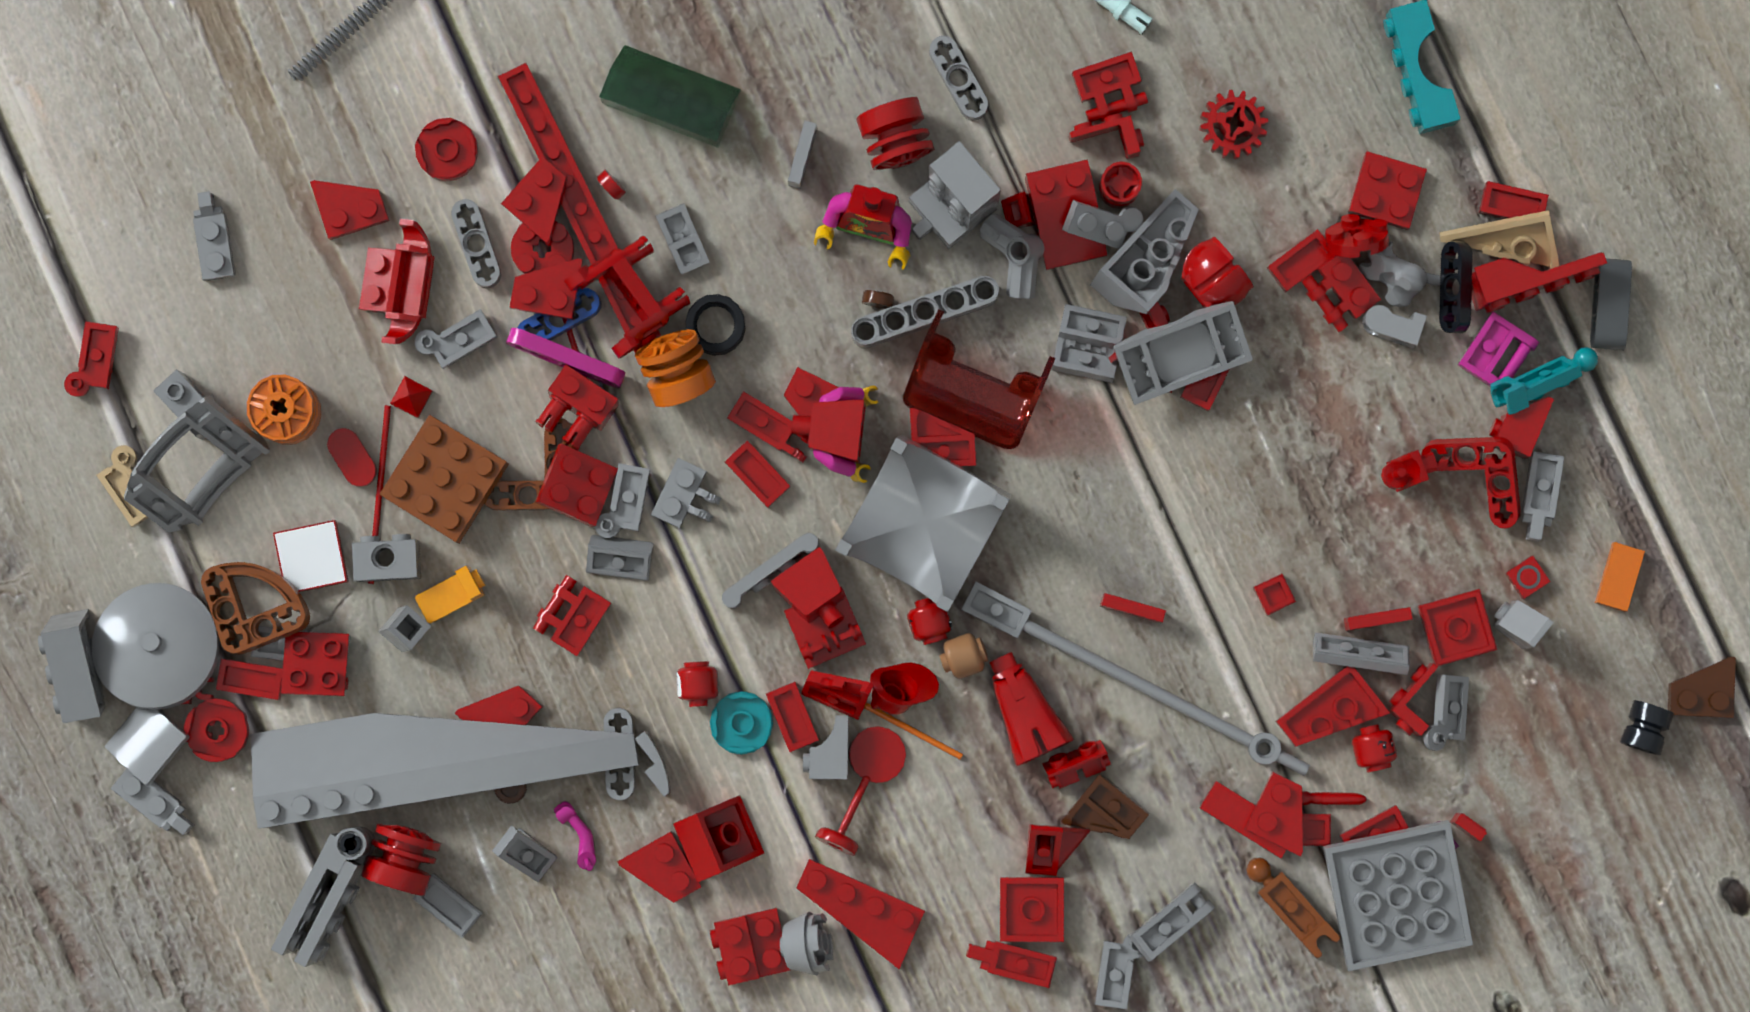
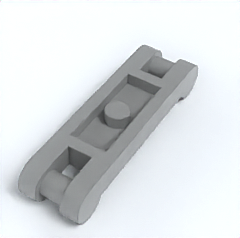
M806 533L728 588L722 595L723 603L731 609L739 607L742 602V596L752 589L755 593H758L771 583L768 579L777 571L781 574L796 563L794 559L803 552L809 554L819 547L817 537L812 533Z

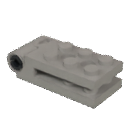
M366 827L346 828L339 833L330 834L271 950L280 955H285L298 949L299 952L294 962L304 967L315 964L325 958L331 945L327 943L330 934L333 932L337 933L345 919V915L341 913L345 905L348 903L352 904L360 889L356 884L361 876L366 857L374 851L375 846L371 842L372 839H375V836L371 830ZM354 839H355L356 842H357V846H356V847H355V845H354ZM335 872L338 876L324 903L321 904L319 900ZM310 920L314 921L309 932L304 931Z

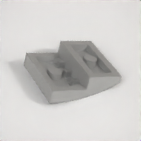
M1065 304L1051 370L1113 383L1118 361L1111 363L1108 357L1115 353L1113 346L1120 343L1123 339L1127 317Z
M136 707L105 747L144 785L150 786L190 736L169 719L170 717L162 710H147Z

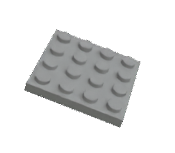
M1448 820L1323 846L1348 971L1473 945L1452 829Z

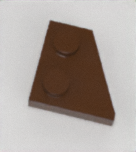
M1727 657L1722 661L1669 683L1668 710L1678 716L1734 718L1736 657Z

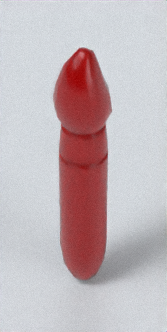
M1302 791V806L1309 805L1310 803L1317 805H1360L1367 801V798L1359 793H1310Z

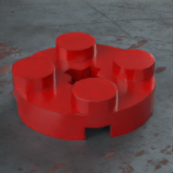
M1356 214L1344 215L1341 217V222L1325 230L1326 247L1329 245V252L1346 258L1361 257L1360 252L1370 250L1371 255L1378 254L1389 245L1387 221L1384 219H1360V216Z
M556 220L552 230L551 241L547 245L551 246V252H546L543 258H540L539 253L534 251V247L538 246L540 241L543 240L523 223L519 225L512 238L511 256L517 268L524 274L573 260V239L564 225Z
M218 698L206 700L197 707H194L186 717L184 732L190 736L186 742H188L189 747L193 750L192 752L205 761L223 762L232 759L239 754L247 743L249 737L247 715L235 703L229 700ZM219 721L225 732L224 735H219L218 739L215 740L213 739V733L209 732L208 728L209 726H215L216 722Z

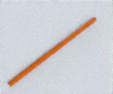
M866 702L864 709L958 759H961L963 756L962 753L882 710L872 709L871 705Z

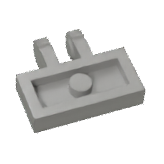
M677 458L651 515L677 528H681L687 513L711 522L713 516L708 511L691 506L695 496L698 495L712 504L719 505L721 498L700 488L707 471Z

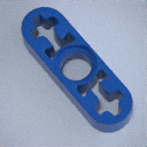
M580 289L577 293L575 307L582 304L581 297L585 295L589 299L594 297L595 301L591 303V310L587 311L585 308H580L575 311L579 315L575 320L573 315V320L568 319L564 326L555 327L551 324V316L534 314L522 321L517 328L527 331L526 328L531 326L533 329H538L543 326L539 320L544 317L546 326L552 332L547 335L546 330L543 329L537 332L536 335L551 341L596 316L601 309L602 302L599 295L592 289Z

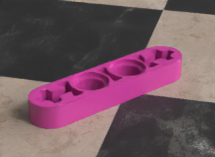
M511 328L506 344L515 349L560 367H564L566 364L581 375L614 388L621 387L626 372L615 366L519 328Z

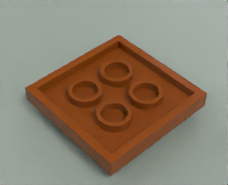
M429 414L379 495L460 544L509 463Z

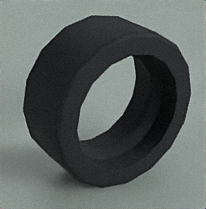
M720 294L706 295L696 300L689 309L685 320L686 329L696 331L700 340L698 344H701L704 353L712 356L725 355L735 350L743 340L746 330L745 317L739 305L730 297ZM710 307L724 308L734 319L733 333L722 343L707 342L698 332L697 322L699 316Z

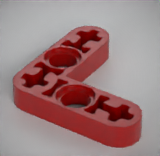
M1504 437L1435 439L1426 444L1421 452V456L1431 453L1433 449H1437V453L1440 455L1448 454L1451 448H1453V462L1450 461L1451 455L1442 456L1439 462L1437 461L1439 467L1437 471L1485 469L1491 521L1497 527L1504 529L1515 525L1520 516L1521 507L1515 450L1510 440ZM1496 446L1500 447L1501 452H1506L1502 459H1498L1497 454H1487L1484 460H1482L1483 453L1493 452ZM1462 447L1472 448L1475 451L1476 459L1473 461L1463 460L1459 455V449ZM1500 475L1507 477L1511 484L1510 488L1507 490L1498 489L1494 485V478ZM1508 498L1506 510L1512 512L1508 519H1505L1502 513H1498L1503 506L1502 499Z

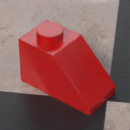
M1548 396L1529 404L1528 408L1515 414L1509 415L1506 413L1501 416V419L1496 418L1490 428L1489 436L1504 437L1510 440L1514 446L1515 456L1524 460L1531 457L1554 398Z

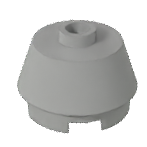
M807 912L784 924L782 937L780 938V952L790 970L816 976L819 972L830 970L829 964L826 965V961L833 960L832 935L827 934L822 923L827 921L823 913L813 914L812 912Z

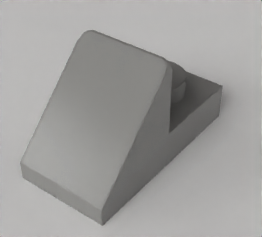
M512 825L492 850L499 858L537 882L540 881L557 859L555 854L521 828L516 829Z

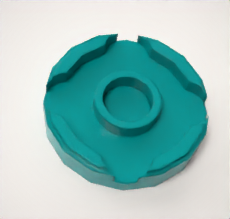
M740 691L730 693L719 700L712 710L710 727L712 736L719 746L730 753L743 755L753 753L765 745L772 733L773 718L771 710L763 699L753 693Z

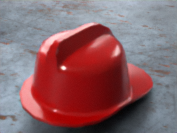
M912 662L875 669L870 675V682L874 684L872 688V709H881L893 715L902 714L912 705L933 699L939 690V682L932 671L923 665Z

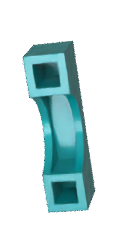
M1427 0L1390 9L1386 14L1387 19L1383 20L1387 37H1392L1395 49H1392V57L1396 68L1400 67L1404 79L1400 80V85L1404 97H1409L1412 109H1409V118L1412 126L1418 128L1420 135L1456 125L1460 121V115L1452 89L1442 88L1431 83L1422 73L1418 62L1421 43L1435 30Z

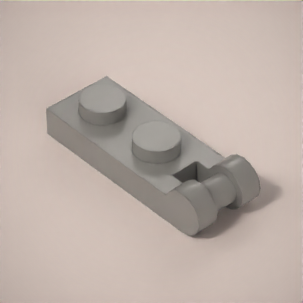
M1196 882L1187 887L1180 895L1129 936L1148 962L1156 958L1215 908L1210 900L1206 901L1200 894L1201 888ZM1189 900L1196 908L1193 913L1185 905Z

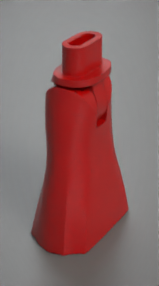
M1012 652L989 662L995 674L992 676V680H995L993 681L994 690L1016 766L1023 765L1074 740L1032 676L1023 667L1022 663L1017 664Z

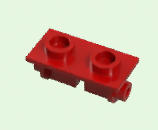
M1098 740L1096 742H1085L1078 749L1066 754H1055L1049 761L1042 763L1048 775L1052 789L1056 787L1062 789L1080 781L1076 770L1082 768L1085 778L1106 771V767L1110 766L1111 762L1101 740Z

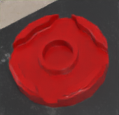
M441 118L428 123L421 130L422 132L419 134L415 144L416 158L421 168L432 178L442 181L457 180L467 175L475 166L478 157V142L472 130L464 123L452 118Z

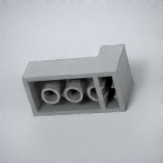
M960 141L929 165L928 182L909 197V203L923 218L912 228V232L921 240L933 230L948 249L953 247L997 210L1001 192L1000 188Z

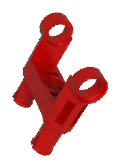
M645 236L639 237L638 240L623 250L614 249L590 266L585 265L564 280V283L572 292L580 287L584 289L608 273L642 322L625 333L624 338L611 348L618 359L637 348L642 343L641 341L667 325L671 315L690 304L688 295L676 301L685 293L681 287L676 288L675 291L660 301H656L633 270L632 266L649 254L654 253L651 243L645 246V243L649 241Z

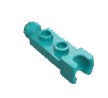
M1584 347L1576 351L1571 360L1561 356L1514 379L1509 376L1499 379L1490 385L1493 403L1495 407L1507 404V413L1509 415L1515 414L1528 408V401L1540 399L1547 392L1569 385L1571 381L1582 376V371L1589 372L1593 370L1598 364V355L1592 348Z

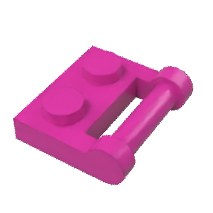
M1491 312L1459 361L1458 366L1490 386L1491 383L1506 376L1513 378L1530 351H1535L1539 341L1500 315ZM1513 339L1517 340L1520 345L1500 376L1496 377L1491 374Z

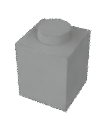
M406 605L399 607L378 632L401 652L412 650L431 625Z

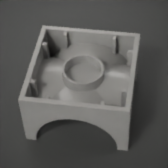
M901 434L896 437L874 484L835 551L845 556L862 560L889 573L930 598L937 607L948 612L1012 494Z

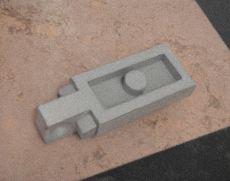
M210 191L197 193L200 210L193 211V223L202 280L211 281L234 277L236 274L227 217L223 213L221 206L215 207L213 193H210Z
M1535 451L1531 454L1521 514H1523L1521 522L1528 523L1526 540L1537 542L1542 540L1544 526L1550 527L1552 520L1555 518L1564 463L1563 456Z
M126 768L111 787V790L159 828L169 831L173 827L182 835H187L195 825L182 815L186 809L181 805L182 802L156 781H153L150 786H146Z

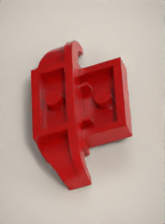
M400 219L399 225L403 229L404 238L403 244H396L395 250L368 247L359 309L368 312L386 313L385 318L391 320L389 332L386 336H382L381 343L400 344L406 341L417 330L422 318H426L435 257L432 256L427 235L415 220Z

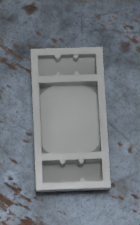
M1233 301L1195 310L1179 320L1166 325L1145 329L1113 346L1134 405L1253 360Z

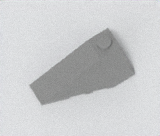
M1175 189L1100 269L1090 286L1112 305L1146 314L1166 293L1199 209Z

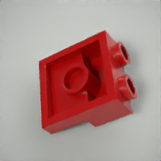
M777 908L714 922L715 929L710 930V937L713 948H720L722 960L717 961L718 972L721 980L727 979L728 986L790 971L780 952L782 927Z

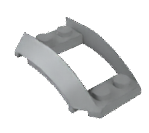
M213 394L205 396L171 423L145 452L131 473L124 494V500L167 532L182 530V525L191 523L199 526L203 523L202 518L222 492L251 467V462L262 453L268 454L270 448L255 429L253 431L218 405L214 401ZM193 428L222 450L224 454L212 465L195 485L185 501H183L149 474L166 452Z

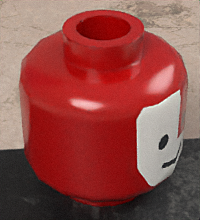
M709 661L685 662L684 667L678 669L676 674L677 695L681 700H689V707L708 706V699H714L718 696V672L715 667L709 666Z

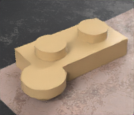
M121 445L112 452L111 461L113 465L107 467L96 476L131 527H136L148 517L125 501L124 494L133 471L132 468L137 462V454L132 447Z

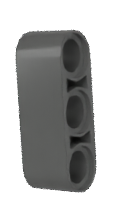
M1606 258L1607 264L1598 267L1600 274L1594 276L1590 345L1591 348L1624 351L1628 336L1632 262L1631 260Z

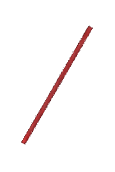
M385 405L372 536H379L382 496L379 494L384 484L391 406Z

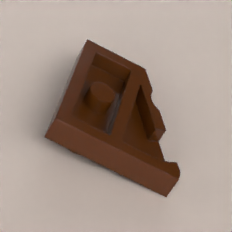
M1100 773L1061 822L1069 826L1088 828L1091 831L1110 833L1117 837L1130 839L1149 816V812Z

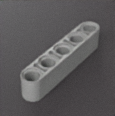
M980 276L860 317L852 325V339L857 346L870 348L988 308L996 302L999 286L992 277ZM983 284L989 285L993 290V296L985 300L980 299L976 294V288ZM959 295L962 297L964 305L957 310L950 309L946 304L948 296ZM926 304L932 307L934 310L932 318L928 320L920 319L916 314L919 306ZM891 315L901 316L904 320L903 327L899 330L890 329L886 324L888 317ZM862 325H869L874 329L875 333L871 339L861 340L856 334L857 329Z

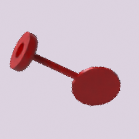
M880 726L863 730L858 733L851 743L849 751L850 763L855 773L862 780L838 831L823 827L815 835V838L822 843L852 856L856 855L858 844L846 836L845 833L869 782L882 783L893 779L904 767L906 758L905 746L899 735L888 728Z

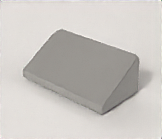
M592 535L588 544L586 573L649 581L653 543L615 537L603 538L599 535Z

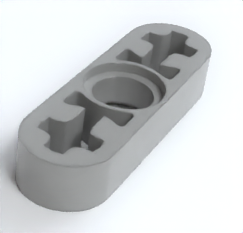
M948 36L935 38L930 45L929 55L957 107L966 119L972 121L981 119L987 112L988 100L959 47ZM938 45L950 46L952 49L949 51V57L952 63L956 59L960 63H954L944 71L942 67L947 66V61L943 55L937 57L935 54L938 52ZM955 70H962L967 74L968 81L963 86H954L950 82V74ZM971 86L975 88V90L970 91L973 100H980L982 102L977 113L973 109H966L969 101L965 94L961 98L957 95L966 92Z
M462 199L454 204L451 211L460 243L473 280L483 288H492L501 279V269L480 208L472 200ZM467 206L470 211H475L470 216L473 226L476 227L480 224L481 228L471 229L463 234L462 230L468 229V226L463 218L458 219V215H461L462 208ZM474 235H480L485 239V247L480 252H472L468 249V240ZM490 253L491 258L484 259L487 267L495 269V272L490 274L491 280L486 281L483 277H478V274L482 272L480 262L476 261L473 264L472 259H480Z
M615 708L605 715L604 731L616 732V727L610 726V720L615 719L617 713H621V718L627 719V725L622 726L621 733L634 734L633 718L627 710ZM635 766L629 767V773L623 772V781L629 782V789H625L623 795H618V790L612 789V783H616L618 780V772L611 774V770L605 771L606 791L611 798L625 800L632 796L635 791Z

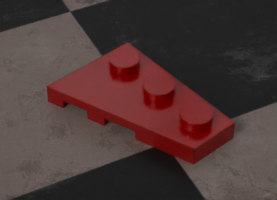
M1346 666L1275 722L1294 747L1382 717L1390 714V712L1356 668Z

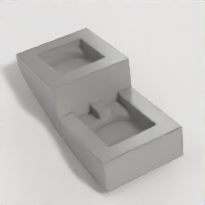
M684 203L655 215L681 275L710 263Z
M644 731L635 740L654 763L645 773L661 794L666 797L671 793L668 771L655 742L648 732Z

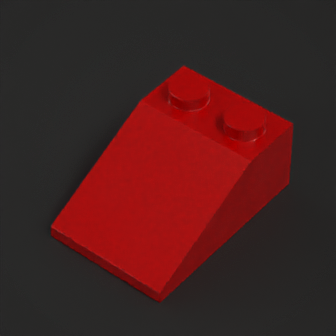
M1088 159L1026 173L1025 183L1037 234L1044 244L1043 259L1046 270L1106 257L1107 250L1105 244L1062 230L1073 200L1098 208Z

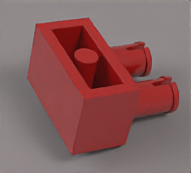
M565 364L548 389L551 401L535 422L542 428L545 425V430L552 433L565 412H573L577 418L565 436L562 437V441L567 445L571 443L573 449L579 450L592 428L602 431L619 406L618 398Z

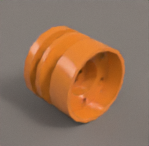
M686 329L668 333L648 342L635 353L638 364L642 366L640 370L643 376L651 378L647 383V387L655 406L670 407L685 403L704 394L714 386L716 380L708 361L699 359L703 355L704 350L701 344H698L700 340L695 330Z
M286 374L271 375L260 380L251 390L247 400V416L252 427L260 435L282 445H292L307 440L317 430L321 419V404L316 393L300 380ZM277 403L284 404L288 408L285 414L278 413L279 411L275 408Z

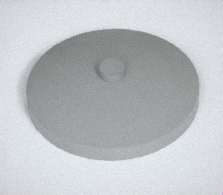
M165 583L137 586L118 596L102 613L92 638L93 664L103 685L123 702L147 710L172 708L194 697L203 689L209 678L213 675L220 653V639L210 610L189 591Z

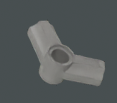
M996 213L991 214L984 221L980 229V238L1003 252L1009 261L1006 295L1013 298H1035L1038 260L1044 254L1042 239L1037 235L1025 233ZM1023 243L1027 248V255L1022 251Z

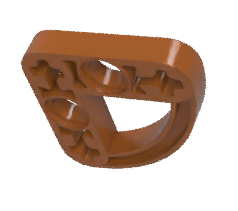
M231 562L210 567L202 575L201 585L221 645L229 653L236 655L246 654L300 632L310 622L309 609L299 591L286 578L273 570L252 563ZM215 575L223 578L219 586L221 592L229 593V596L220 597V590L211 585L215 581ZM233 577H253L263 580L274 587L287 603L247 619ZM226 602H231L234 606V614L231 618L224 620L220 615V609ZM291 610L301 614V616L296 618L297 624L291 621L280 623L278 619L284 620L291 617ZM264 620H270L273 624L272 633L267 637L260 636L258 631L260 623ZM233 625L235 633L243 636V639L239 641L240 647L231 644V641L235 639L233 629H225V626Z

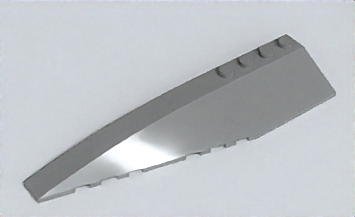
M371 713L251 734L253 801L258 829L639 765L635 736L631 733Z

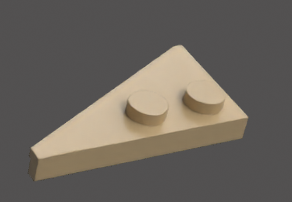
M1549 210L1439 232L1441 242H1465L1472 249L1481 250L1482 254L1516 259L1518 262L1528 265L1531 262L1548 266L1550 269L1560 266Z

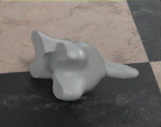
M1389 241L1388 247L1378 254L1371 255V252H1369L1370 263H1361L1358 266V269L1365 278L1382 282L1387 286L1388 291L1385 298L1389 304L1397 307L1410 305L1412 298L1420 293L1426 284L1440 286V275L1427 273L1417 264L1397 257L1392 250V241Z

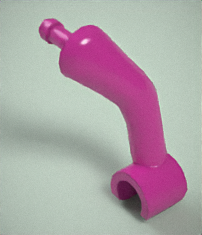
M564 801L554 808V813L561 824H565L568 821L577 832L579 837L577 864L580 868L591 871L596 863L593 834L577 815L572 805Z

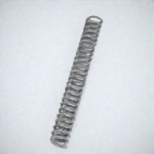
M367 0L369 4L362 2L364 8L358 6V11L353 10L354 16L348 14L350 21L344 19L345 25L339 23L341 29L334 27L336 33L330 31L331 37L325 35L326 41L320 40L322 46L316 44L318 51L315 48H311L313 54L307 52L308 58L302 56L303 62L297 60L299 67L293 65L294 71L288 69L292 79L295 81L297 77L303 81L301 74L308 77L306 70L312 72L311 66L317 68L315 61L322 64L319 56L326 60L323 52L331 56L329 49L336 52L334 45L340 47L338 40L345 43L342 35L350 39L347 31L354 35L351 27L359 31L357 24L364 27L361 19L368 22L366 15L373 18L370 10L374 14H378L374 5L379 10H382L379 2L387 6L386 1Z

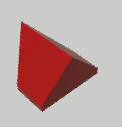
M1029 824L1025 873L1057 876L1060 867L1091 830Z

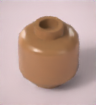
M971 633L947 640L944 644L945 653L939 655L944 671H952L957 679L983 671L985 662L989 661L981 637L975 638Z

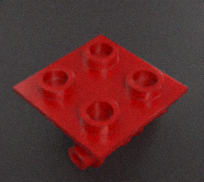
M842 586L841 590L845 598L836 606L844 616V619L832 628H828L820 616L808 623L792 607L784 610L808 669L866 645Z
M297 632L285 637L281 694L345 696V690H348L349 679L346 677L349 634Z

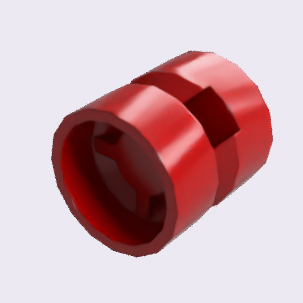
M1120 161L1111 164L1104 171L1099 183L1101 199L1112 208L1121 209L1134 203L1141 190V173L1134 165L1128 162Z

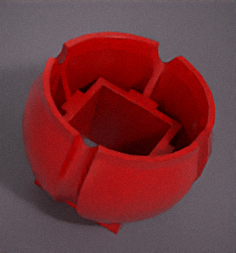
M1216 237L1199 243L1190 251L1184 262L1182 277L1180 278L1203 308L1230 301L1237 305L1245 299L1249 291L1254 287L1241 266L1233 265L1234 257Z

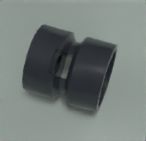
M1634 700L1628 716L1634 723L1624 729L1620 743L1660 756L1665 743L1661 731L1669 730L1674 713L1646 702Z

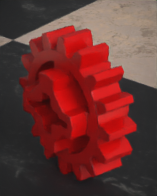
M1229 90L1225 99L1220 93L1217 94L1215 97L1217 104L1208 101L1206 107L1210 113L1202 112L1200 116L1202 120L1207 121V123L1199 127V131L1207 132L1202 141L1204 143L1210 141L1213 143L1212 153L1217 151L1218 148L1221 149L1222 158H1226L1229 152H1233L1234 159H1239L1240 151H1243L1247 156L1251 155V145L1259 148L1262 144L1257 137H1265L1267 135V131L1262 129L1261 126L1268 123V118H1260L1265 108L1264 106L1258 108L1254 106L1257 100L1255 96L1249 101L1246 100L1245 91H1242L1239 97H1235L1233 90ZM1233 105L1232 110L1226 113H1217L1221 108ZM1245 109L1251 114L1253 121L1248 120L1244 113ZM1238 113L1236 119L1237 125L1240 127H1237L1230 137L1229 123L1235 114ZM1214 128L1220 130L1223 141L1216 135ZM1242 136L1250 137L1246 142L1234 145L1236 139Z

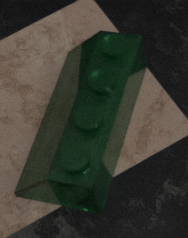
M624 45L609 70L599 98L604 105L719 148L741 89Z

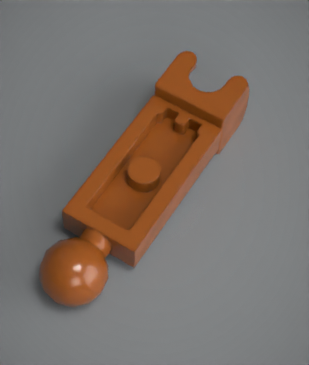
M1260 857L1252 859L1247 864L1246 871L1249 879L1264 885L1257 893L1314 958L1318 959L1322 956V952L1317 946V939L1320 936L1326 935L1334 942L1340 940V936L1323 919L1283 872H1279L1273 877L1271 875V865L1267 860Z

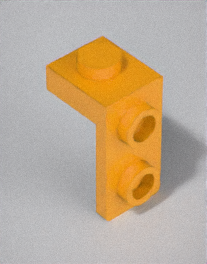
M464 566L455 571L456 575L415 596V600L428 623L431 624L485 596L482 587L486 585L477 569L472 571L471 567Z

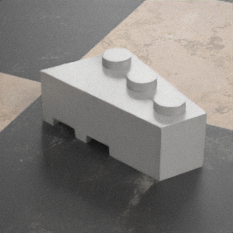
M89 609L51 616L40 633L41 636H38L39 650L42 655L46 654L48 666L45 668L46 678L49 684H53L56 694L53 696L54 710L56 714H61L63 723L100 717L105 709L101 680L97 675L92 659V638L88 639L85 627L86 619H90Z

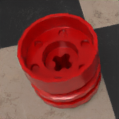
M918 97L902 98L867 110L856 118L863 139H878L876 143L866 149L869 156L879 155L870 161L873 170L904 167L915 163L935 150L932 140L922 141L930 135L928 128L913 129V126L925 119Z
M377 824L375 832L388 837V840L372 839L371 844L384 852L382 857L374 855L366 857L361 876L396 890L425 896L431 875L419 869L420 863L435 864L437 859L425 854L424 850L428 849L438 852L442 843L433 840L426 833L398 824Z

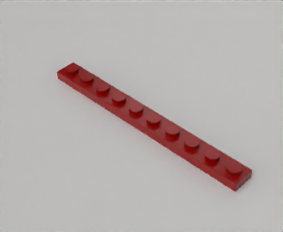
M527 63L499 75L498 78L538 158L540 159L543 156L567 177L560 203L590 264H593L614 249H618L535 79ZM606 273L598 280L624 332L627 333L642 321L609 274ZM659 330L641 341L642 343L634 349V352L636 353L638 349L648 342L661 337Z

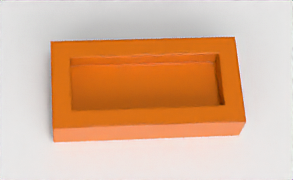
M1617 542L1612 543L1595 603L1628 612L1645 551Z

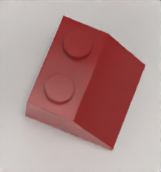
M740 795L673 823L697 882L765 854Z

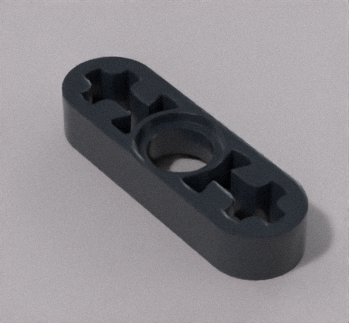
M1448 242L1444 245L1441 252L1439 322L1442 330L1446 333H1464L1468 330L1471 323L1473 253L1471 247L1465 242ZM1457 279L1459 282V292L1455 296L1452 287Z

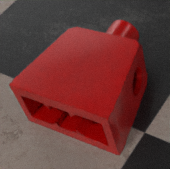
M818 547L771 580L775 591L808 623L820 616L828 628H832L844 619L836 604L845 597L821 547Z

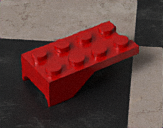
M1599 252L1546 271H1540L1507 258H1501L1474 267L1475 272L1472 273V301L1476 311L1485 309L1488 314L1505 308L1506 305L1510 304L1509 300L1515 299L1516 304L1534 298L1535 295L1540 294L1539 290L1545 289L1546 294L1564 288L1565 285L1570 284L1572 279L1575 280L1576 284L1592 279L1595 275L1600 274L1598 267L1607 264L1604 253Z

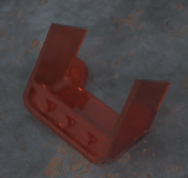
M938 309L923 341L903 394L905 405L908 408H917L975 433V437L1003 449L1016 448L1020 444L1056 358L1049 357L1041 377L1029 372H1020L1013 377L1011 384L953 360L956 352L955 345L950 339L936 333L944 311Z

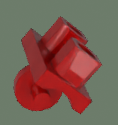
M1419 450L1386 462L1381 476L1387 487L1396 489V492L1429 480L1427 474L1439 470L1433 452L1421 456Z

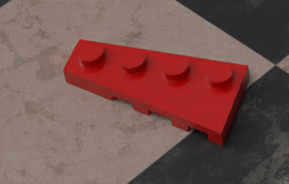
M809 859L796 888L886 960L900 969L925 910Z

